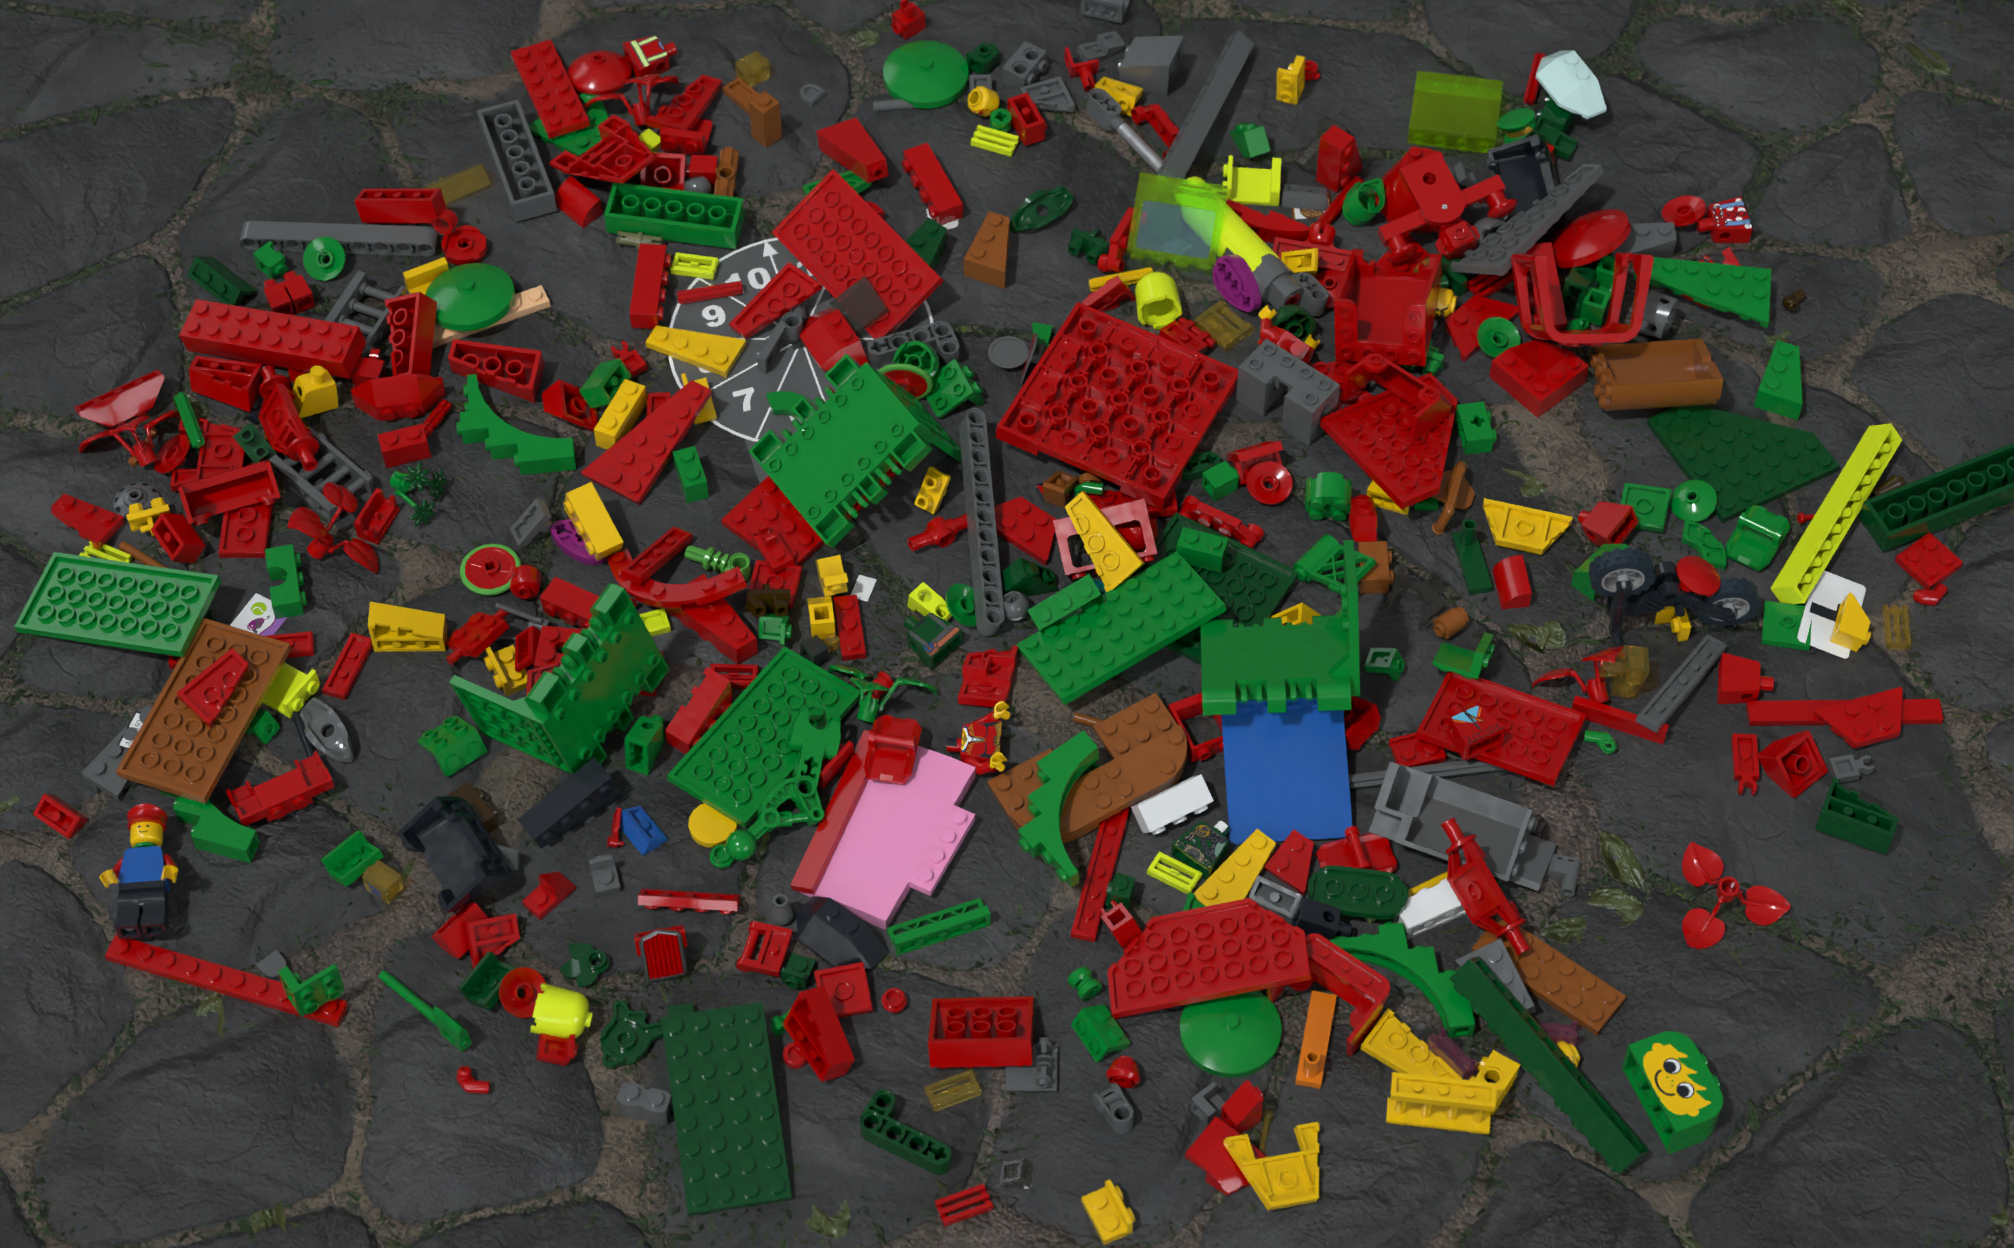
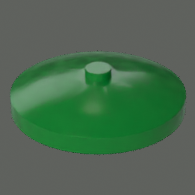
M916 41L897 48L889 55L883 68V81L886 90L894 99L906 101L914 108H937L952 103L963 94L969 81V68L963 55L955 48L936 41Z
M483 263L464 264L443 272L432 281L425 294L437 302L435 323L453 331H474L493 325L507 315L515 301V289L511 277L501 268Z
M1258 990L1186 1004L1181 1015L1180 1040L1185 1053L1200 1069L1215 1076L1239 1078L1254 1074L1268 1065L1274 1058L1280 1045L1282 1032L1280 1016L1274 1004Z

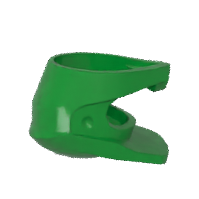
M1375 178L1364 183L1357 182L1347 192L1342 208L1344 217L1349 223L1359 226L1364 225L1372 220L1383 208L1385 203L1383 180ZM1368 187L1372 188L1379 197L1377 207H1375V193Z

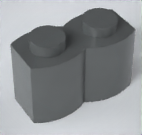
M633 1082L622 1083L616 1099L619 1113L622 1116L632 1120L644 1119L646 1122L656 1126H666L669 1124L673 1112L672 1097L668 1092L656 1088L646 1089L642 1085Z

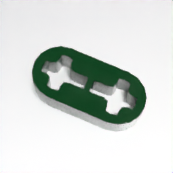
M1215 452L1193 455L1186 467L1192 470L1188 471L1185 468L1181 479L1189 481L1202 478V472L1220 464L1219 455Z

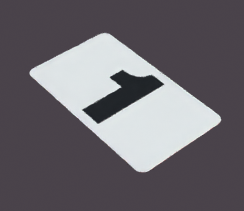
M1824 570L1808 596L1797 639L1800 642L1806 643L1812 620L1810 646L1844 659L1848 658L1850 649L1830 642L1840 603L1850 592L1854 594L1862 607L1866 588L1861 584Z

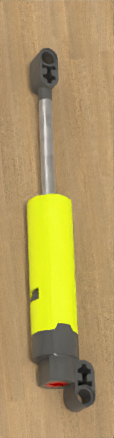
M1091 89L1086 104L1087 114L1101 128L1110 131L1115 130L1157 173L1163 160L1120 117L1121 106L1104 89ZM1191 177L1181 182L1179 187L1173 192L1176 197L1180 218L1219 258L1230 254H1237L1246 261L1256 279L1261 300L1264 303H1271L1277 310L1285 305L1296 304L1304 307L1312 316L1323 314L1329 292L1310 273L1299 272L1295 275L1276 253L1200 177Z

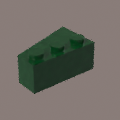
M928 218L905 242L934 270L946 248L947 228Z
M1833 777L1815 830L1886 855L1899 818L1874 802L1869 804L1859 797L1860 793L1854 789L1849 791L1839 784L1840 780Z

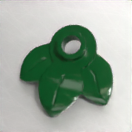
M573 943L568 945L573 958L566 962L559 971L567 978L576 979L577 987H586L593 984L598 975L608 969L610 961L606 953L594 950L590 944ZM597 961L601 962L599 965H593Z

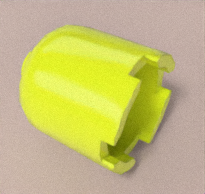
M1151 272L1144 275L1138 281L1135 287L1137 316L1142 325L1147 324L1152 325L1154 329H1162L1178 318V316H1181L1182 309L1177 285L1171 276L1163 272Z
M546 983L541 984V990L544 991V994L538 993L533 1013L536 1026L531 1025L530 1032L535 1034L544 1033L562 1039H567L570 1034H575V1038L579 1037L584 1027H590L593 1012L588 1011L589 1002L587 998L576 991Z

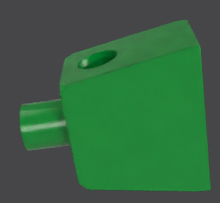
M653 715L651 718L639 717L625 737L626 769L649 775L664 744L663 725L665 721L661 716Z

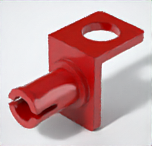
M1066 47L1064 61L1070 79L1080 77L1084 91L1089 92L1088 87L1091 90L1096 85L1093 74L1098 73L1099 60L1095 59L1074 64L1069 48Z

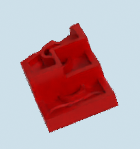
M1014 645L1011 647V650L1002 652L990 649L984 652L967 653L962 666L963 684L958 694V704L995 707L1000 701L1007 704L1019 653L1018 646Z
M1215 1117L1186 1151L1185 1158L1206 1171V1183L1228 1196L1237 1192L1242 1187L1250 1186V1183L1223 1143L1225 1138L1241 1134L1218 1117ZM1250 1142L1255 1159L1267 1158Z

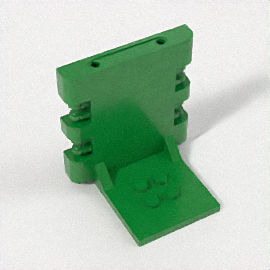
M847 353L824 375L837 391L834 392L832 388L827 386L824 390L830 398L826 402L819 396L814 399L820 407L819 409L804 396L791 408L804 424L802 425L795 418L791 423L797 431L793 435L786 428L781 432L787 439L786 442L781 436L770 429L748 450L825 544L831 548L855 527L854 522L846 512L848 511L852 517L856 518L859 514L853 505L857 501L864 508L869 505L863 495L870 502L877 505L889 493L879 479L881 478L885 484L889 485L892 480L886 472L890 468L897 475L902 472L901 468L896 464L897 461L910 472L933 450L929 445L931 442L960 463L962 462L961 448L914 395L867 362L861 366Z
M1344 540V584H1341L1342 604L1341 610L1335 615L1312 616V624L1301 622V625H1293L1292 622L1282 625L1281 617L1263 618L1264 626L1253 624V627H1245L1244 624L1238 625L1239 627H1233V619L1210 620L1201 625L1203 715L1236 714V702L1247 703L1248 700H1256L1257 703L1267 701L1268 713L1286 712V700L1296 701L1297 698H1305L1306 701H1312V699L1317 698L1318 711L1351 710V696H1360L1358 586L1353 540Z
M613 583L607 585L590 608L593 617L588 621L590 625L588 629L583 628L580 634L572 633L561 648L564 653L560 659L561 666L554 667L551 673L543 672L526 697L513 701L456 675L452 677L449 684L483 735L571 775L594 757L600 764L603 763L607 754L601 745L606 740V733H611L614 727L625 732L635 718L629 709L633 703V696H638L641 689L652 694L670 669L625 588Z

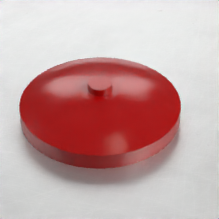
M1617 209L1597 210L1567 222L1557 229L1546 243L1552 242L1556 267H1577L1594 262L1618 248L1629 236L1631 223L1623 211Z

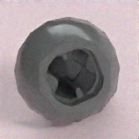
M705 176L686 180L684 191L710 194L711 184Z
M1011 591L1003 596L1004 617L1009 620L1018 621L1027 615L1030 605L1025 594Z

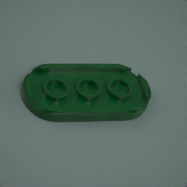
M1328 865L1314 873L1308 883V895L1311 900L1339 908L1341 915L1382 920L1392 919L1404 911L1408 902V888L1405 883L1403 884L1397 875L1385 871Z

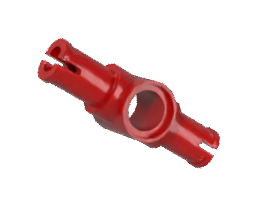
M967 513L954 519L949 518L945 520L941 516L932 519L927 524L924 532L907 539L910 550L914 552L922 547L935 544L940 548L947 547L955 540L958 532L968 528Z

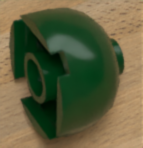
M1296 304L1280 307L1276 311L1277 314L1271 319L1273 326L1288 331L1303 342L1313 333L1314 329L1316 330L1313 316L1304 307Z

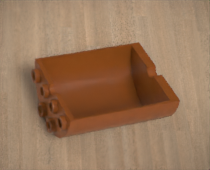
M1702 338L1606 344L1594 346V354L1590 355L1591 367H1595L1596 384L1594 385V396L1599 398V407L1603 408L1604 411L1717 404L1716 399L1721 397L1723 377L1715 362H1711V354Z

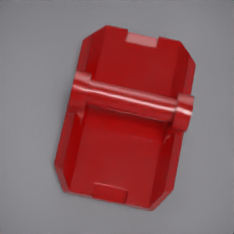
M883 715L874 721L873 729H870L868 735L869 746L864 763L867 779L901 785L906 783L912 774L922 727L915 719H901Z
M1357 826L1347 828L1344 831L1346 836L1344 839L1323 843L1316 852L1320 868L1328 865H1337L1390 873L1397 869V862L1392 853L1389 840L1373 833L1360 835Z

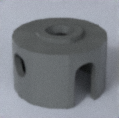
M1651 290L1646 299L1642 326L1639 333L1662 341L1674 321L1679 299L1656 290Z

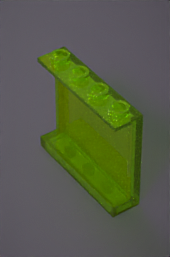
M1417 71L1407 143L1488 153L1487 150L1495 148L1498 127L1496 123L1499 119L1503 81Z

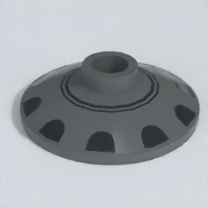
M145 482L130 483L116 493L113 501L114 510L117 514L124 516V520H127L129 505L140 503L143 510L151 509L150 501L159 498L160 495L151 484Z

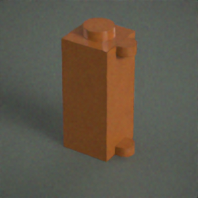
M766 91L761 94L753 92L751 94L752 100L749 101L752 137L765 148H768L782 138L780 102Z

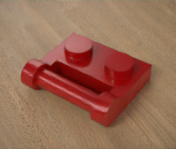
M757 921L750 922L748 928L749 935L742 956L737 960L736 968L743 972L753 971L779 977L793 937V930ZM763 934L765 937L757 961L752 960L751 957L758 937Z

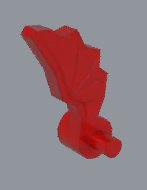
M617 807L613 815L611 836L607 839V847L617 848V846L624 845L623 841H618L622 808Z

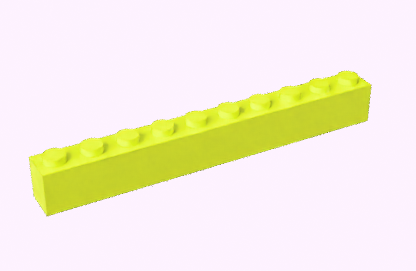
M1891 423L1873 425L1867 428L1770 588L1780 603L1802 604L1807 600L1861 510L1863 502L1867 500L1902 441V438Z

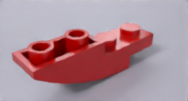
M1227 199L1225 202L1264 242L1274 244L1275 237L1301 242L1307 240L1310 227L1301 222H1297L1272 210L1266 216L1239 202Z

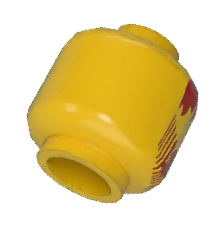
M978 86L968 95L969 109L980 116L990 117V114L999 107L998 94L987 87Z

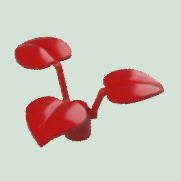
M651 74L624 81V84L637 83L640 103L633 104V109L622 93H610L594 97L585 104V109L599 100L619 99L627 107L629 115L633 114L635 126L647 124L646 119L651 116V88L661 82L678 84L679 78L678 76L661 77L660 74ZM641 83L643 86L647 85L646 102L643 101Z
M172 410L166 412L143 426L146 429L148 444L146 440L140 441L135 431L139 423L150 418L149 415L136 418L128 424H123L116 429L112 428L88 437L79 445V452L81 454L90 443L100 437L114 436L130 452L132 458L136 457L140 467H144L158 460L152 449L155 446L152 442L151 429L161 421L180 417L179 411ZM124 430L131 431L137 443L133 445L134 450L118 433Z
M328 482L324 485V496L330 503L338 506L336 513L326 528L324 523L320 522L318 514L309 508L299 507L292 513L287 527L299 530L314 538L307 546V551L312 557L322 559L327 552L332 554L336 549L344 546V551L354 561L373 573H378V557L375 550L368 543L358 538H353L351 542L344 540L333 546L334 539L328 533L342 509L350 513L357 509V499L350 490L334 482Z
M1632 645L1607 648L1582 658V662H1594L1596 677L1588 679V685L1584 684L1573 668L1552 670L1541 675L1532 683V688L1541 681L1563 676H1573L1581 686L1582 692L1588 693L1589 700L1599 703L1608 701L1604 661L1615 663L1620 653L1631 652Z
M1691 842L1688 845L1682 860V872L1685 879L1695 887H1701L1706 882L1710 886L1718 885L1716 890L1718 902L1711 914L1705 909L1696 908L1690 910L1683 919L1682 931L1686 944L1690 948H1709L1721 940L1725 932V924L1722 920L1715 918V915L1723 902H1731L1736 896H1738L1743 905H1747L1745 909L1746 917L1752 923L1760 926H1767L1776 922L1790 909L1791 905L1781 894L1765 886L1750 887L1746 891L1745 900L1742 896V891L1739 890V883L1735 878H1720L1724 866L1721 858L1715 852L1695 842Z

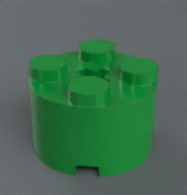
M1321 472L1317 474V478L1312 480L1310 476L1306 480L1305 510L1309 513V518L1321 520L1324 517L1332 518L1335 521H1344L1351 509V479L1348 478L1347 481L1343 479V474L1336 472Z

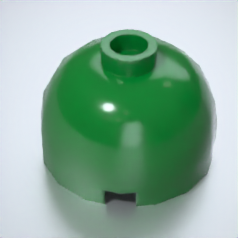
M910 341L903 343L896 350L893 364H909L926 371L931 379H934L939 370V357L931 345L922 341Z

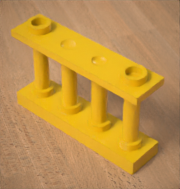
M1392 1072L1390 1098L1387 1099L1386 1123L1489 1134L1491 1111H1495L1497 1083Z

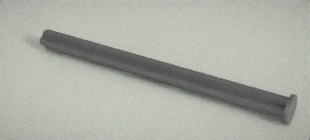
M1477 759L1410 767L1440 778L1506 770ZM1387 770L1348 775L1349 789L1382 786Z

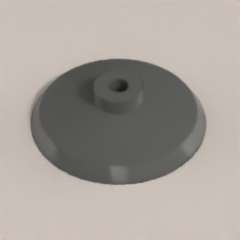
M1003 336L994 340L988 349L990 360L995 365L1007 369L1023 364L1029 353L1025 342L1013 336Z

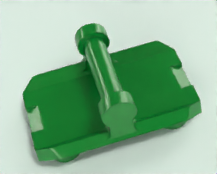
M1759 505L1747 508L1746 512H1742L1737 527L1726 543V557L1756 571H1760L1770 563L1789 531L1790 525L1787 518L1775 515Z

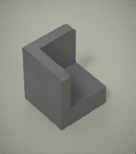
M1215 1081L1191 1098L1190 1110L1206 1127L1215 1117L1220 1119L1221 1107L1225 1103L1217 1094L1218 1085Z

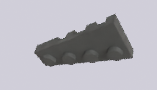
M148 705L140 711L139 719L142 723H144L152 709ZM128 724L81 772L84 779L118 801L124 795L123 790L126 785L131 783L130 780L120 778L116 774V770L128 750L121 748L118 743L122 735L126 740L131 741L134 740L138 733L133 727L127 728Z

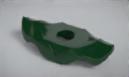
M1063 186L1050 190L1041 189L1034 192L1025 199L1018 210L1012 215L1010 232L1030 231L1050 224L1062 216L1074 200V196ZM1044 206L1048 214L1046 216L1038 215L1036 207Z

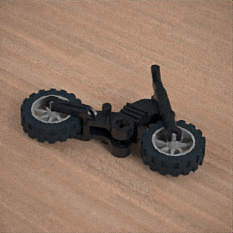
M1616 548L1612 552L1606 551L1602 553V556L1595 557L1594 562H1591L1589 565L1592 590L1596 594H1602V597L1607 598L1606 614L1610 615L1609 632L1615 647L1624 645L1620 633L1624 615L1637 616L1646 612L1655 615L1656 612L1661 611L1660 609L1663 610L1665 607L1671 606L1675 609V615L1682 617L1685 615L1684 608H1689L1694 614H1697L1702 623L1706 622L1709 626L1717 625V627H1724V625L1735 626L1736 623L1742 624L1746 622V619H1752L1754 614L1759 612L1760 600L1757 586L1752 581L1748 582L1745 578H1720L1721 583L1717 592L1712 597H1707L1692 591H1683L1679 586L1681 581L1678 578L1675 563L1664 561L1654 567L1652 557L1647 552L1643 553L1640 549L1632 550V548H1625L1620 550V548Z

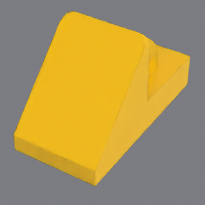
M1317 248L1281 253V260L1295 275L1299 272H1307L1313 277L1316 276L1318 268Z
M1668 606L1663 610L1660 609L1661 611L1657 612L1654 623L1671 622L1672 632L1676 633L1678 642L1687 641L1691 625L1686 608H1684L1685 615L1682 617L1675 615L1674 607Z

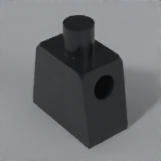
M1305 897L1301 900L1291 924L1302 929L1306 936L1316 933L1329 941L1334 939L1335 936H1346L1349 938L1352 924L1339 921V908Z

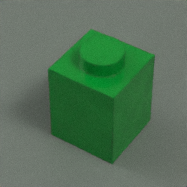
M1223 461L1202 472L1201 486L1215 502L1237 490L1239 474L1234 467H1230L1226 461Z

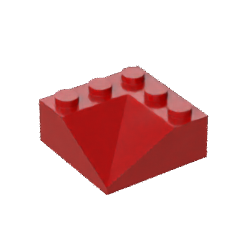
M1535 339L1508 348L1494 358L1491 363L1489 377L1538 418L1586 382L1589 365L1569 350Z

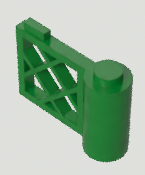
M1328 534L1323 535L1293 565L1294 571L1298 573L1297 579L1306 582L1313 579L1327 585L1330 591L1340 594L1341 584L1343 583L1338 582V579L1344 578V571L1337 572V568L1344 567V559L1336 561V559L1341 554H1344V546L1340 545L1332 536ZM1354 550L1355 564L1365 563L1362 567L1356 568L1358 582L1376 565V561L1374 558ZM1333 569L1332 574L1321 575L1324 571Z

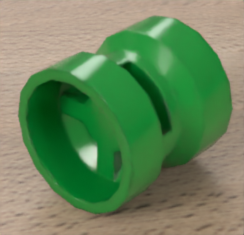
M1087 966L1076 969L1067 979L1069 985L1073 989H1077L1078 996L1083 1002L1094 998L1102 989L1101 983L1097 979H1093L1092 972Z

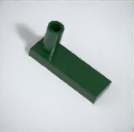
M1466 519L1462 523L1461 532L1452 533V542L1468 595L1492 592L1493 586L1476 534V522L1472 519Z

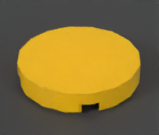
M704 803L693 810L689 817L688 827L691 837L695 842L704 847L713 848V846L719 844H726L729 834L737 830V823Z

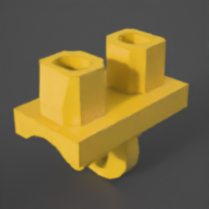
M932 466L929 467L914 504L933 515L936 514L943 496L947 493V486L951 476L938 471Z
M162 497L152 499L150 501L152 508L143 510L140 503L129 505L127 520L131 531L141 530V533L150 531L152 537L155 536L151 528L161 513H171L168 504H165Z

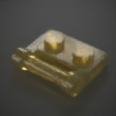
M1223 300L1218 301L1194 320L1197 327L1203 332L1207 331L1210 333L1211 338L1217 341V344L1225 351L1242 338L1250 336L1255 329L1251 323H1246L1229 309L1228 304ZM1221 314H1223L1227 319H1229V320H1230L1234 325H1236L1239 329H1236L1232 324H1230L1226 319H1224V318L1221 316Z

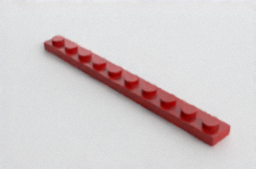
M118 935L114 936L105 954L107 961L300 1016L285 995L282 982L133 939H119ZM336 998L319 1006L315 1012L302 1017L339 1027L348 1004L347 1001Z

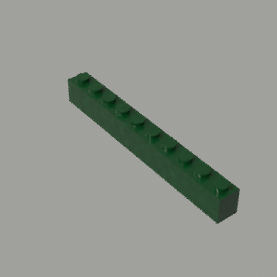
M1480 956L1469 958L1449 978L1454 983V989L1460 995L1466 997L1471 1003V1009L1485 1019L1489 1030L1504 1041V1047L1510 1053L1517 1056L1521 1061L1520 1065L1522 1068L1536 1078L1540 1089L1549 1093L1555 1100V1106L1561 1112L1568 1115L1573 1127L1587 1137L1590 1147L1596 1152H1600L1606 1159V1165L1612 1171L1618 1174L1628 1171L1649 1151Z

